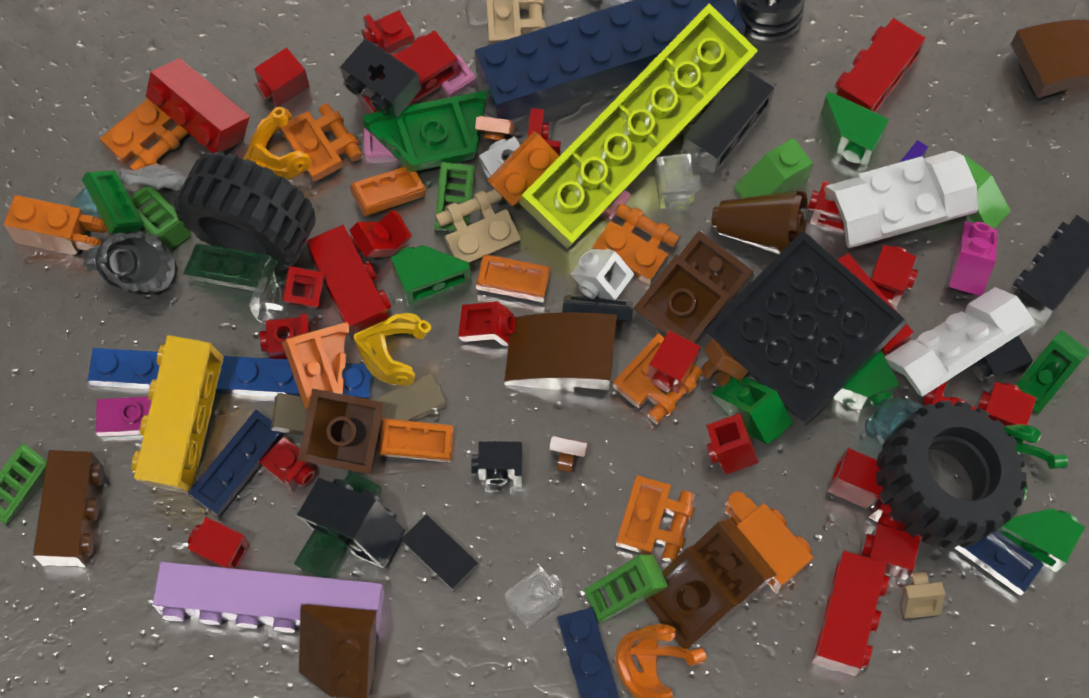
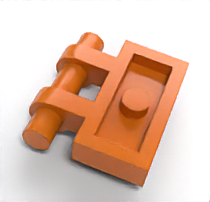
M147 98L99 139L102 145L123 165L135 157L136 160L129 165L130 170H138L139 168L158 164L156 160L168 150H175L180 145L179 141L188 132L180 125L169 131L168 128L174 124V121ZM156 138L159 139V141L155 143L151 148H149L148 150L144 149Z
M329 103L320 106L318 111L322 117L317 120L313 118L308 110L288 121L285 126H280L281 133L292 150L302 151L311 158L312 164L307 173L313 182L343 167L342 160L339 157L340 154H348L353 162L358 161L363 156L358 147L359 141L353 133L347 131L343 125V117L339 111H334ZM332 131L337 139L330 143L324 133Z
M622 203L616 215L626 221L625 224L621 227L610 221L592 249H610L615 251L634 273V277L651 285L668 260L669 254L659 249L664 242L675 248L681 236L670 231L671 227L663 222L658 224L644 216L645 212L639 208L634 207L632 209ZM637 227L652 235L649 242L633 234Z
M659 333L612 383V387L638 409L649 399L655 406L647 416L656 424L665 415L670 416L676 409L675 404L685 393L690 394L697 386L696 381L703 375V371L694 365L678 394L671 390L664 394L655 387L651 380L647 378V373L651 360L664 340V337Z
M636 475L616 546L648 555L652 554L654 543H658L665 547L662 560L669 563L673 562L677 558L678 552L682 551L686 539L683 535L687 521H691L694 508L692 503L695 494L682 490L678 501L668 499L671 488L670 484ZM663 512L673 516L670 531L659 529Z

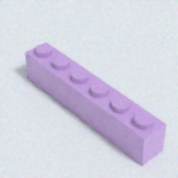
M160 562L152 605L162 614V618L166 620L184 621L185 616L197 617L199 622L209 625H220L222 620L236 621V626L248 629H256L258 624L273 625L272 629L280 632H295V627L300 628L301 604L376 610V636H379L384 590L380 583Z

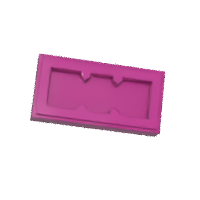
M148 396L97 399L96 434L98 437L140 434L142 418L144 415H149L152 401H149Z

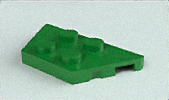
M483 90L409 105L397 118L388 112L385 114L380 112L364 114L362 124L410 172L441 166V162L456 163L475 159L480 132L475 129L476 117L483 116L487 94Z

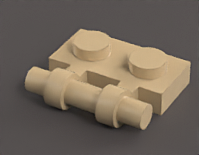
M486 0L489 45L546 27V22L542 19V10L545 7L544 0ZM519 10H528L529 19H520Z
M495 189L486 193L484 190L473 194L474 198L458 205L454 202L447 205L446 210L435 214L439 227L452 223L455 232L444 237L452 256L467 261L470 264L482 259L483 254L491 255L520 242L521 238L508 210L505 209L494 214L491 208L492 204L502 200L501 195ZM479 210L483 219L466 226L463 217Z

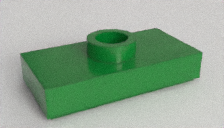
M116 171L86 172L81 180L110 234L140 231L144 223Z

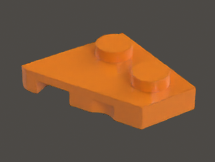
M348 322L291 337L282 342L305 410L309 408L312 388L339 394L343 392L344 380L342 378V371L346 364L344 346L345 337L349 333Z

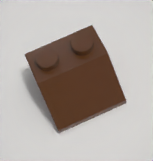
M312 388L298 461L370 475L384 402Z
M301 604L299 673L330 697L368 698L374 677L377 611Z

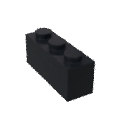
M742 68L720 91L715 100L712 99L701 110L700 114L702 116L696 123L691 121L686 126L681 136L684 139L682 153L715 174L771 104L775 87Z
M1078 215L1075 216L1069 225L1065 222L1060 224L1051 236V239L1055 241L1050 248L1044 245L1031 261L1036 265L1032 271L1028 272L1024 269L1012 284L1017 289L1013 295H1016L1031 316L1043 325L1089 269V223Z

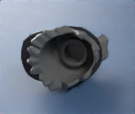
M142 231L129 234L118 233L107 238L101 244L90 248L87 252L90 256L84 261V266L87 267L88 271L97 270L107 284L124 291L159 293L168 288L175 273L173 253L162 244V241H159L157 235H144Z

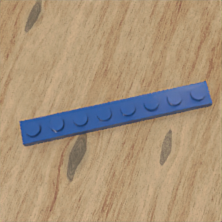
M93 348L87 381L92 386L149 389L152 380H157L160 368L157 365L158 352ZM224 356L216 393L275 397L277 393L301 397L288 360ZM345 364V368L342 371V378L344 380L342 394L370 399L373 375L368 371L365 364Z

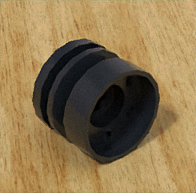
M737 0L736 6L746 25L745 33L760 41L773 42L785 39L797 30L802 22L805 0Z

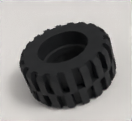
M222 152L208 153L196 160L174 201L177 218L184 223V227L188 231L195 234V237L202 242L205 241L213 249L227 254L232 259H238L243 261L244 264L255 265L265 270L271 268L274 271H280L294 265L316 221L312 203L308 198H304L303 192L298 188H294L290 181L274 174V171L267 167L263 168L257 165L254 161L244 160L233 154L224 155Z
M938 401L935 405L927 404L919 408L915 413H912L883 443V450L878 454L876 463L877 467L881 468L876 473L877 485L883 486L884 490L880 493V497L884 505L889 504L891 507V517L895 522L900 520L906 526L904 531L912 537L918 534L922 536L921 541L931 546L940 542V546L944 549H955L958 546L965 548L984 540L1016 515L1017 508L1022 505L1025 497V492L1022 489L1027 486V474L1022 472L1021 469L1025 466V461L1022 453H1017L1015 447L1018 443L1013 435L1009 437L1003 429L1006 426L998 419L996 421L988 417L990 413L979 407L976 410H972L971 404L959 401L954 406L951 401ZM929 449L944 451L954 456L964 465L973 483L972 501L953 497L937 484L928 465Z

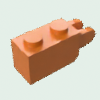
M14 195L3 224L15 243L70 255L78 254L79 249L88 251L93 246L102 243V241L95 237L85 235L86 230L103 234L108 232L103 219L84 215L80 208Z
M734 491L727 498L728 500L724 507L725 513L777 574L768 585L778 594L810 566L814 559L811 555L812 549L801 536L797 535L795 537L786 527L787 522L778 510L775 508L770 510L765 503L757 507L749 497H746V494Z

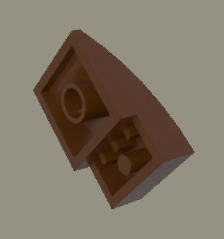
M1076 19L1049 22L1016 31L1011 46L1037 98L1060 91L1065 96L1089 89V20Z
M698 231L680 255L676 254L633 309L666 335L670 330L696 344L706 334L705 329L754 279V271L701 231Z
M567 312L515 317L516 329L513 334H510L504 385L574 392V387L609 390L617 315Z
M728 518L717 522L693 546L686 548L662 571L668 587L649 597L645 602L664 625L675 628L676 636L674 638L682 648L689 650L749 601L777 574L732 519Z

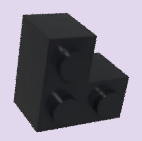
M318 478L297 516L312 531L341 542L355 557L385 569L405 533L404 528L395 520L397 515L381 505L383 500L368 490L358 493L353 491L354 489L349 484L339 479H334L332 483Z

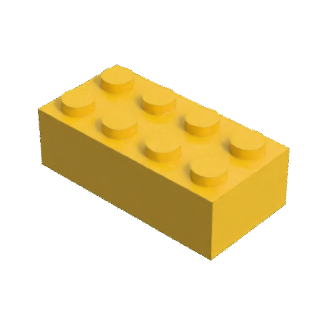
M167 335L166 343L160 345L157 353V365L160 366L157 380H152L148 392V399L152 401L149 415L143 416L140 425V436L143 437L140 451L137 450L132 459L131 471L135 473L133 479L149 487L188 494L195 484L224 358L211 343Z

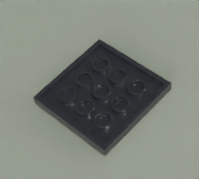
M802 231L722 311L705 331L733 359L745 367L748 373L759 383L776 390L783 405L806 425L907 323L905 318L806 232Z

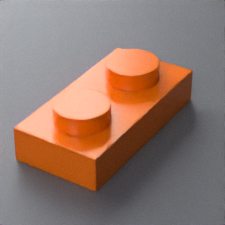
M533 132L486 181L510 205L514 206L522 194L558 159L559 155L538 133Z

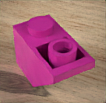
M964 221L950 270L948 287L979 296L983 295L996 262L998 230L992 229L990 225L983 222L971 223Z

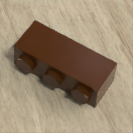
M49 450L33 551V556L42 565L86 567L87 556L93 554L94 535L91 534L92 520H97L99 515V501L96 499L97 485L101 486L104 479L103 464H100V461L93 452Z

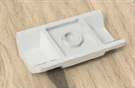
M953 150L924 159L921 156L860 173L855 178L830 184L824 188L826 195L835 200L843 220L848 249L978 211L977 185L964 156Z
M994 287L969 303L965 313L961 311L950 315L942 324L920 334L918 339L915 341L910 340L886 355L885 358L892 372L897 371L905 375L918 395L924 396L1035 325V321L1016 295Z

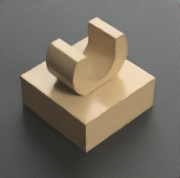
M926 572L911 573L910 576L913 584L905 586L901 603L904 619L941 615L946 595L942 582L929 583Z

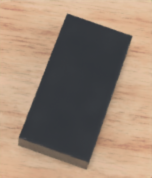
M566 295L563 301L562 313L617 315L616 320L632 321L633 303L632 301L591 299L584 296Z
M427 514L401 538V543L452 592L478 567V562Z

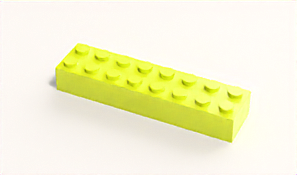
M708 4L522 194L519 203L568 249L751 60L758 50L716 9Z

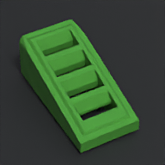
M441 162L436 214L446 210L444 202L463 203L472 199L475 175L474 165ZM447 177L466 179V184L447 183ZM446 190L465 191V197L445 195ZM470 214L463 217L466 226L469 225ZM435 219L434 230L455 232L452 223L439 227Z
M145 186L130 196L144 223L142 226L143 230L148 235H157L159 241H162V244L168 247L170 251L191 236V231H188L184 227V223L177 218L175 209L154 188ZM151 199L154 200L152 203H150L149 205H147L146 207H144V208L141 209L140 211L138 210L140 207H142L144 204H146L147 202H149Z
M24 443L14 452L0 472V497L9 504L6 510L0 507V521L6 526L44 484L47 461ZM28 462L35 467L32 473L24 468ZM18 473L27 480L24 485H21L14 479ZM8 485L18 492L14 498L4 490Z
M648 554L638 555L585 588L584 592L591 607H593L598 622L601 623L667 588L668 584L655 557ZM629 575L637 589L635 592L627 578ZM616 582H617V584H618V586H619V588H620V590H621V592H622V595H623V597H624V599H622V600H621V598H620V596H619V594H618V592H617V589H616V587H615V585H614V583H616ZM601 590H606L612 603L611 607H608Z

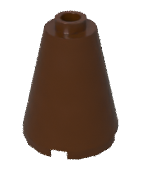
M797 190L722 200L719 207L713 208L712 227H717L719 235L779 255L802 231L806 232L807 219H804V213L801 212V208L808 209L806 191Z

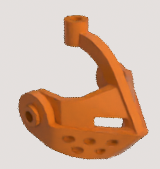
M664 624L648 625L627 633L621 639L616 650V669L622 683L635 698H673L672 689L662 684L657 676V655L679 657L685 659L687 664L692 666L706 661L704 649L688 650L676 646L657 645V640H674L676 630L674 627ZM631 655L636 656L642 671L638 672L631 659Z

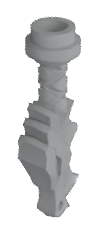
M157 164L139 168L138 170L121 168L119 174L122 184H127L129 187L141 184L158 190L164 187L180 190L187 176L182 175L181 171H175L173 168L168 169L166 165Z

